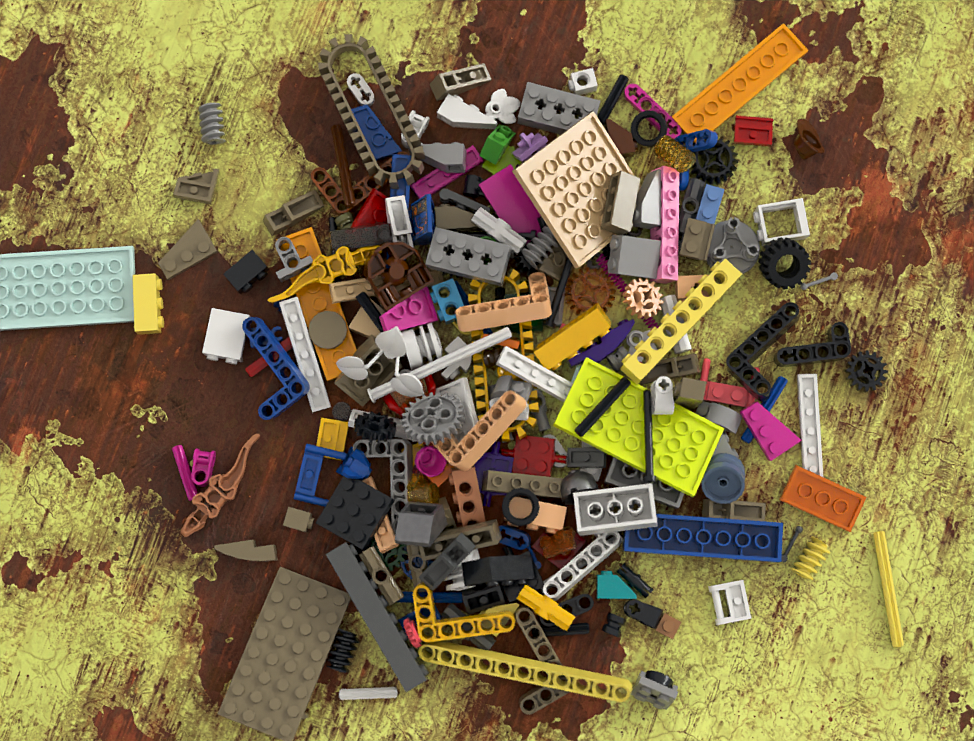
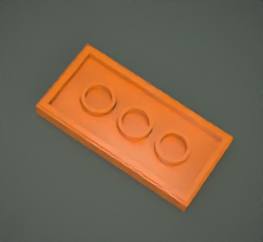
M795 465L779 500L851 532L867 497Z

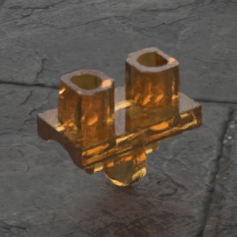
M561 529L554 536L548 537L545 535L540 537L543 557L548 559L559 554L563 556L569 555L571 550L576 548L574 540L575 530L564 531Z

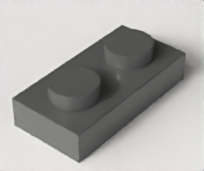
M595 447L568 448L567 467L606 468L607 453Z

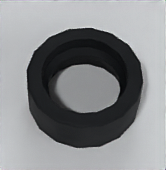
M646 110L640 112L631 123L632 137L642 146L653 147L659 145L667 135L668 127L666 120L655 111ZM645 118H654L660 125L658 136L652 140L643 139L638 132V125Z
M517 488L508 492L502 503L504 517L508 522L517 526H524L533 522L540 508L536 495L525 488ZM519 495L526 496L532 503V512L523 519L515 518L509 511L510 501Z

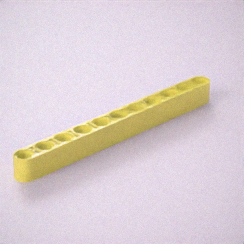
M445 641L424 642L418 650L419 657L425 662L616 702L627 701L632 692L631 682L624 678ZM426 647L431 648L433 654L428 653ZM444 651L450 652L452 657H447ZM463 655H468L471 661H466ZM482 659H487L490 665H485ZM501 663H506L509 669H504ZM520 667L527 668L529 673H523ZM540 671H545L548 677L541 676ZM559 675L566 676L568 681H562ZM584 679L587 685H581L578 680ZM598 684H605L607 689H601ZM618 688H625L627 693H620Z

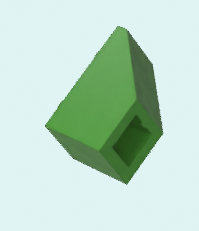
M499 124L487 137L479 156L496 165L516 133L511 131L509 127Z

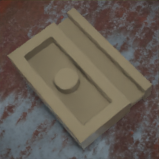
M688 218L679 256L706 262L715 224Z

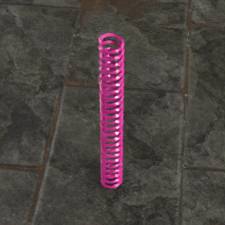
M602 253L596 262H599L598 265H602L601 268H604L605 274H609L606 264L608 260H605V256L601 258L604 255ZM610 273L608 277H611L612 283H616L617 289L621 288L620 292H623L627 286L625 281H621L622 277L619 278L620 275ZM653 317L643 320V322H646L645 325L650 324L648 328H651L650 331L654 327L657 329L660 327L657 322L654 323L655 319Z

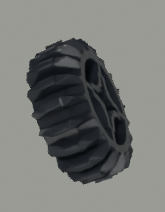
M721 136L714 148H717L716 151L706 149L690 153L689 168H694L690 172L691 175L697 173L696 179L701 177L703 182L708 180L709 185H712L714 181L717 185H720L721 180L727 182V177L731 178L733 176L732 172L736 171L737 167L735 165L738 164V160L735 159L738 153L732 152L735 147L728 146L729 140L724 143L722 142L723 136ZM698 153L705 162L703 167L698 162ZM722 153L726 156L727 167L720 158ZM717 155L716 161L708 165L709 160ZM710 169H715V170L721 171V172H719V173H709V172H707V171L710 170Z

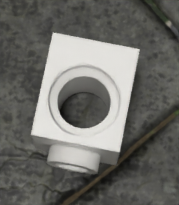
M593 68L571 73L570 80H568L570 91H574V94L577 95L597 91L598 85ZM585 80L587 84L585 86H581L577 83V81Z

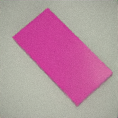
M511 164L478 184L497 217L508 223L513 231L531 233V230H537V233L541 232L537 220L541 215L512 172L514 169Z

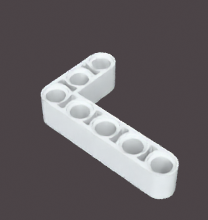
M594 509V513L591 514L597 516L600 512L598 509ZM619 533L594 534L597 539L544 584V595L554 601L561 598L619 547ZM608 536H615L617 538L616 542L613 544L606 541ZM599 548L602 550V554L597 557L591 554L592 550ZM585 561L587 567L585 569L577 568L578 562ZM571 574L573 576L572 580L564 582L562 580L563 575ZM554 586L558 591L555 595H549L547 593L548 588Z

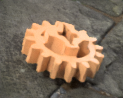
M641 277L632 280L625 287L626 291L622 294L626 297L623 303H628L626 309L632 310V316L638 314V319L644 316L646 320L655 316L662 309L660 305L664 303L660 300L663 294L658 293L660 287L655 288L654 281L648 283V278L643 281Z

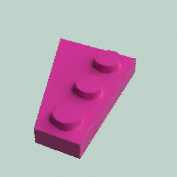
M753 402L740 411L741 416L768 461H772L802 441L758 402Z

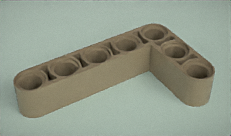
M519 606L514 612L516 621L538 660L547 663L556 662L562 666L533 612L527 606ZM521 611H528L529 616L526 620L519 619ZM531 628L538 629V635L536 637H530L528 635V632ZM542 645L548 646V651L545 654L538 653V649ZM559 675V678L561 680L565 679L568 681L566 676ZM538 685L519 698V706L523 713L533 714L566 695L569 691ZM543 690H550L549 697H540V693ZM527 699L533 700V705L530 708L523 707V703Z

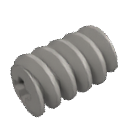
M206 103L198 108L199 113H201L199 115L201 120L200 127H202L200 132L203 135L201 140L204 143L217 145L226 142L225 139L220 138L225 135V132L219 131V129L224 128L223 124H218V122L223 121V117H218V115L223 113L222 110L217 109L222 106L219 103Z
M546 226L542 228L543 232L537 233L538 238L534 237L532 239L533 244H527L528 249L523 248L521 250L525 260L535 269L538 268L535 264L536 262L543 263L540 258L541 256L548 258L546 251L554 252L551 248L552 245L557 248L559 247L555 236L549 227Z

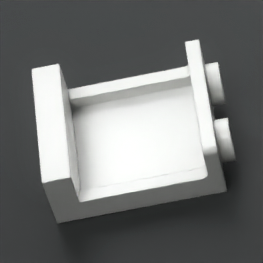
M212 308L202 351L207 356V359L218 361V358L226 359L225 362L230 364L243 362L242 354L246 333L242 328V324L246 318L251 316Z

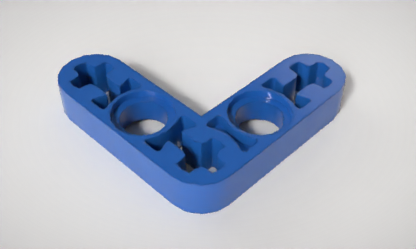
M704 129L681 135L674 139L672 143L671 167L679 168L678 165L682 159V165L679 168V191H684L689 183L690 153L714 147L718 140L716 132ZM696 138V144L693 146V141Z

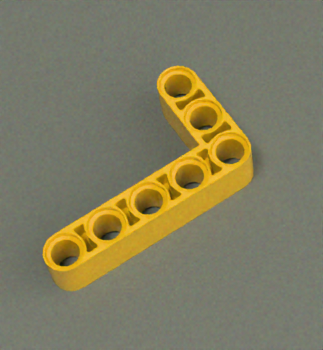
M423 582L419 583L413 591L418 635L424 642L509 632L515 626L516 618L510 611L437 620L433 591ZM418 589H426L428 595L426 597L419 596ZM428 608L430 616H423L420 609ZM509 617L512 624L505 626L502 624L501 619ZM485 619L490 620L492 627L484 628L482 621ZM469 622L473 629L466 631L463 629L462 624ZM450 625L453 628V632L445 633L443 626ZM426 627L431 628L433 635H425L423 629Z

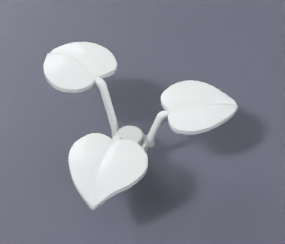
M397 326L377 335L375 342L381 350L368 364L364 365L362 359L354 356L343 357L336 362L337 367L346 376L354 380H363L368 375L366 369L384 353L387 358H396V377L392 378L390 382L394 390L408 397H418L424 394L422 384L417 377L409 373L399 374V359L406 354L407 346Z

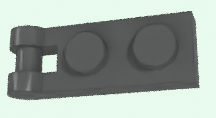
M442 189L439 193L440 201L443 204L452 203L455 207L472 212V214H475L480 207L488 213L491 212V208L451 190Z

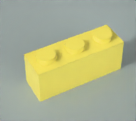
M155 273L132 275L135 332L138 335L161 333V328L164 327V318L160 313V309H163V299L160 297V290L163 287L162 279H159Z

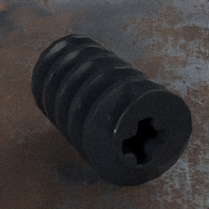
M338 628L342 636L335 637L339 643H333L332 646L337 650L330 651L334 658H327V661L331 664V666L327 667L339 672L348 673L349 670L345 666L352 665L348 658H354L355 656L350 651L357 650L353 643H360V640L356 637L358 636L357 634Z

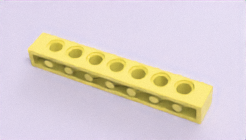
M724 259L721 263L717 261L710 269L712 273L709 276L705 274L698 281L700 285L696 289L692 287L686 293L687 299L684 302L680 300L672 308L675 311L671 315L667 313L661 319L662 325L658 329L654 327L647 334L649 338L645 342L641 340L635 346L636 352L633 355L629 353L621 361L623 365L620 370L636 385L742 275L727 259ZM714 277L719 278L722 284L716 283ZM701 291H707L709 297L703 296ZM689 304H694L697 310L690 309ZM676 317L683 318L684 323L677 322ZM663 330L670 331L671 337L665 336ZM650 343L657 344L659 350H653ZM638 356L644 357L645 360H646V363H645V364L640 363V362L638 361L637 357H638Z

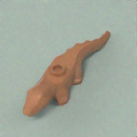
M254 434L244 444L236 463L229 472L211 477L209 479L210 486L207 490L193 497L192 502L193 505L197 506V509L187 517L181 529V534L184 537L201 530L208 517L211 519L216 518L221 507L228 500L234 499L238 485L245 472L249 450L259 439L260 434Z

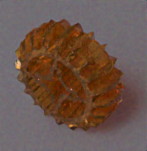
M587 267L585 274L582 269H579L580 276L573 273L572 277L574 280L568 279L567 282L570 285H566L565 290L570 292L564 293V297L570 298L566 301V304L573 303L570 307L571 311L575 308L578 309L576 311L577 316L580 312L584 313L591 308L581 305L578 301L585 300L591 306H594L597 303L596 296L604 290L605 300L600 304V307L605 314L608 312L605 306L612 307L613 304L610 301H614L615 297L610 294H614L616 289H610L614 283H607L610 276L603 278L604 271L596 274L597 268H594L593 273H590V268ZM587 279L596 280L601 286H594ZM582 281L584 290L575 296L574 289ZM587 288L590 292H595L593 293V298L589 294L586 295Z

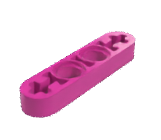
M629 84L625 88L624 98L639 113L646 111L641 108V103L647 101L651 104L649 111H655L663 115L666 123L667 121L670 122L668 124L669 128H667L666 139L674 141L676 137L681 135V127L637 84ZM629 90H631V91L636 90V94H635V95H636L638 98H640V96H643V97L638 101V103H636L637 98H636L634 95L629 96V92H630ZM645 118L660 132V125L654 118ZM670 129H677V135L674 133L672 135L669 134Z

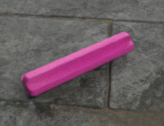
M177 445L172 448L188 500L192 501L198 492L195 483L191 479V470L183 446Z

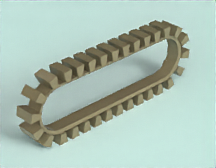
M344 34L346 43L341 45L338 44L336 37L329 41L332 52L330 53L322 48L319 54L322 62H325L318 63L319 71L369 176L371 177L378 171L374 176L376 184L383 187L387 178L390 179L391 189H399L398 179L404 177L407 185H411L415 182L411 172L414 170L421 175L424 170L423 162L416 160L425 159L424 149L374 47L371 46L369 48L367 39L360 36L357 44H354L352 34ZM355 51L364 56L412 152L410 163L399 172H387L378 166L332 71L334 60L344 52Z

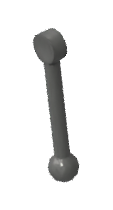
M801 526L795 528L796 532L782 555L781 562L787 561L789 551L799 533L803 531Z

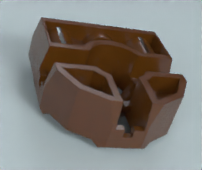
M385 242L380 247L372 250L363 263L364 277L370 284L384 311L391 309L434 282L418 251L404 242ZM385 248L390 257L383 261L379 251ZM414 254L418 262L408 267L404 259ZM385 266H390L389 272L384 273ZM380 275L383 277L384 282L376 287L372 279ZM408 280L410 285L397 292L395 286H399Z

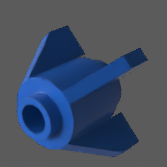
M351 446L347 459L336 469V472L346 478L366 479L372 471L370 468L371 463H369L361 450L356 448L353 451Z

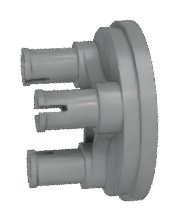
M731 217L727 221L716 224L706 261L707 264L712 268L717 261L721 263L724 259H727L742 274L748 272L757 262L760 253L757 235L748 225L740 222L736 217L734 219Z

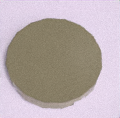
M324 311L313 317L308 331L315 345L329 350L343 343L347 335V326L344 319L336 312Z

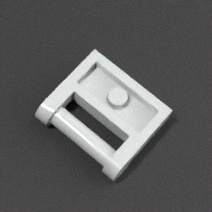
M743 580L708 586L709 592L712 593L716 612V625L751 619ZM719 590L725 591L729 617H724Z

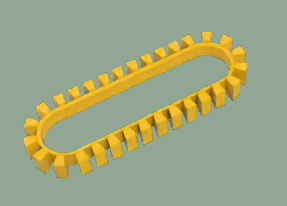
M513 269L509 277H504V281L515 288L517 297H519L521 293L529 292L526 281L519 285L515 283L521 277L520 273ZM472 280L470 287L478 291V294H468L469 305L481 303L482 292L489 283H479L477 280ZM531 321L519 323L523 356H525V352H534L533 342L524 344V341H533ZM484 329L471 331L472 343L475 342L474 340L482 339ZM523 329H530V331L523 332ZM484 350L482 354L476 353L473 355L474 364L483 362V366L473 365L475 376L484 374V378L474 377L476 388L485 387V390L475 389L477 400L483 398L486 400V402L476 401L478 412L483 410L487 412L490 409L487 368L483 359ZM534 354L525 356L535 362ZM537 390L531 391L527 401L528 404L529 400L538 401ZM538 402L529 404V415L530 412L539 413ZM479 415L478 419L480 420L484 415ZM528 417V420H522L518 425L508 427L503 432L502 441L511 442L509 432L517 431L519 439L526 437L527 434L522 427L527 423L534 429L537 419Z

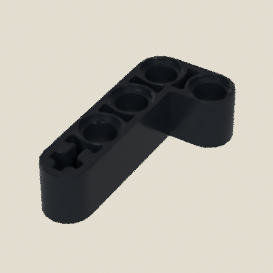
M843 322L834 323L827 331L828 342L781 348L774 355L775 364L779 367H790L843 360L851 352L847 325ZM835 327L841 330V336L834 334ZM837 346L843 347L844 355L838 354ZM819 348L825 351V357L818 355ZM799 351H804L807 354L806 360L799 357ZM782 354H783L785 357H786V356H791V355L793 354V357L788 358L787 360H785V362H784V359H782V358L780 359V356H781Z

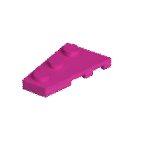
M427 286L379 317L384 332L396 326L400 331L438 321Z

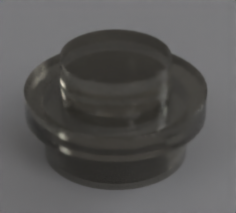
M345 402L337 403L332 410L334 418L339 421L348 420L352 412L349 404Z

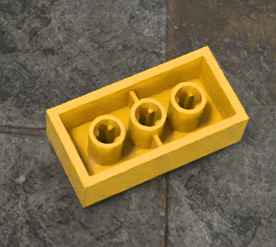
M596 303L536 345L533 353L543 367L554 371L562 365L561 362L565 358H568V360L578 354V349L589 347L594 343V338L597 336L601 338L610 332L611 321L600 305Z

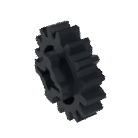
M866 350L863 355L859 351L857 357L854 355L850 357L853 362L848 361L846 363L849 366L845 370L846 373H849L846 380L851 379L850 386L857 385V391L863 388L865 393L868 392L869 388L871 391H875L876 386H882L880 381H886L887 379L883 376V374L888 373V370L883 369L887 364L880 362L883 358L882 356L876 358V352L869 355V350ZM857 363L858 369L854 372V368ZM869 369L870 372L864 374L863 370ZM878 371V377L875 380V373Z
M373 411L369 414L363 412V416L358 415L355 418L354 432H357V436H362V440L369 439V442L376 440L377 443L380 441L387 442V438L392 440L393 436H395L396 422H393V418H388L387 414L381 415V412L374 414Z

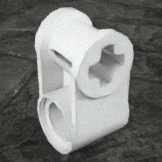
M412 110L409 119L420 139L429 124L430 118L422 117ZM401 133L402 144L405 148H408V144Z
M666 376L659 377L651 384L652 415H672L674 413L673 384L670 378Z

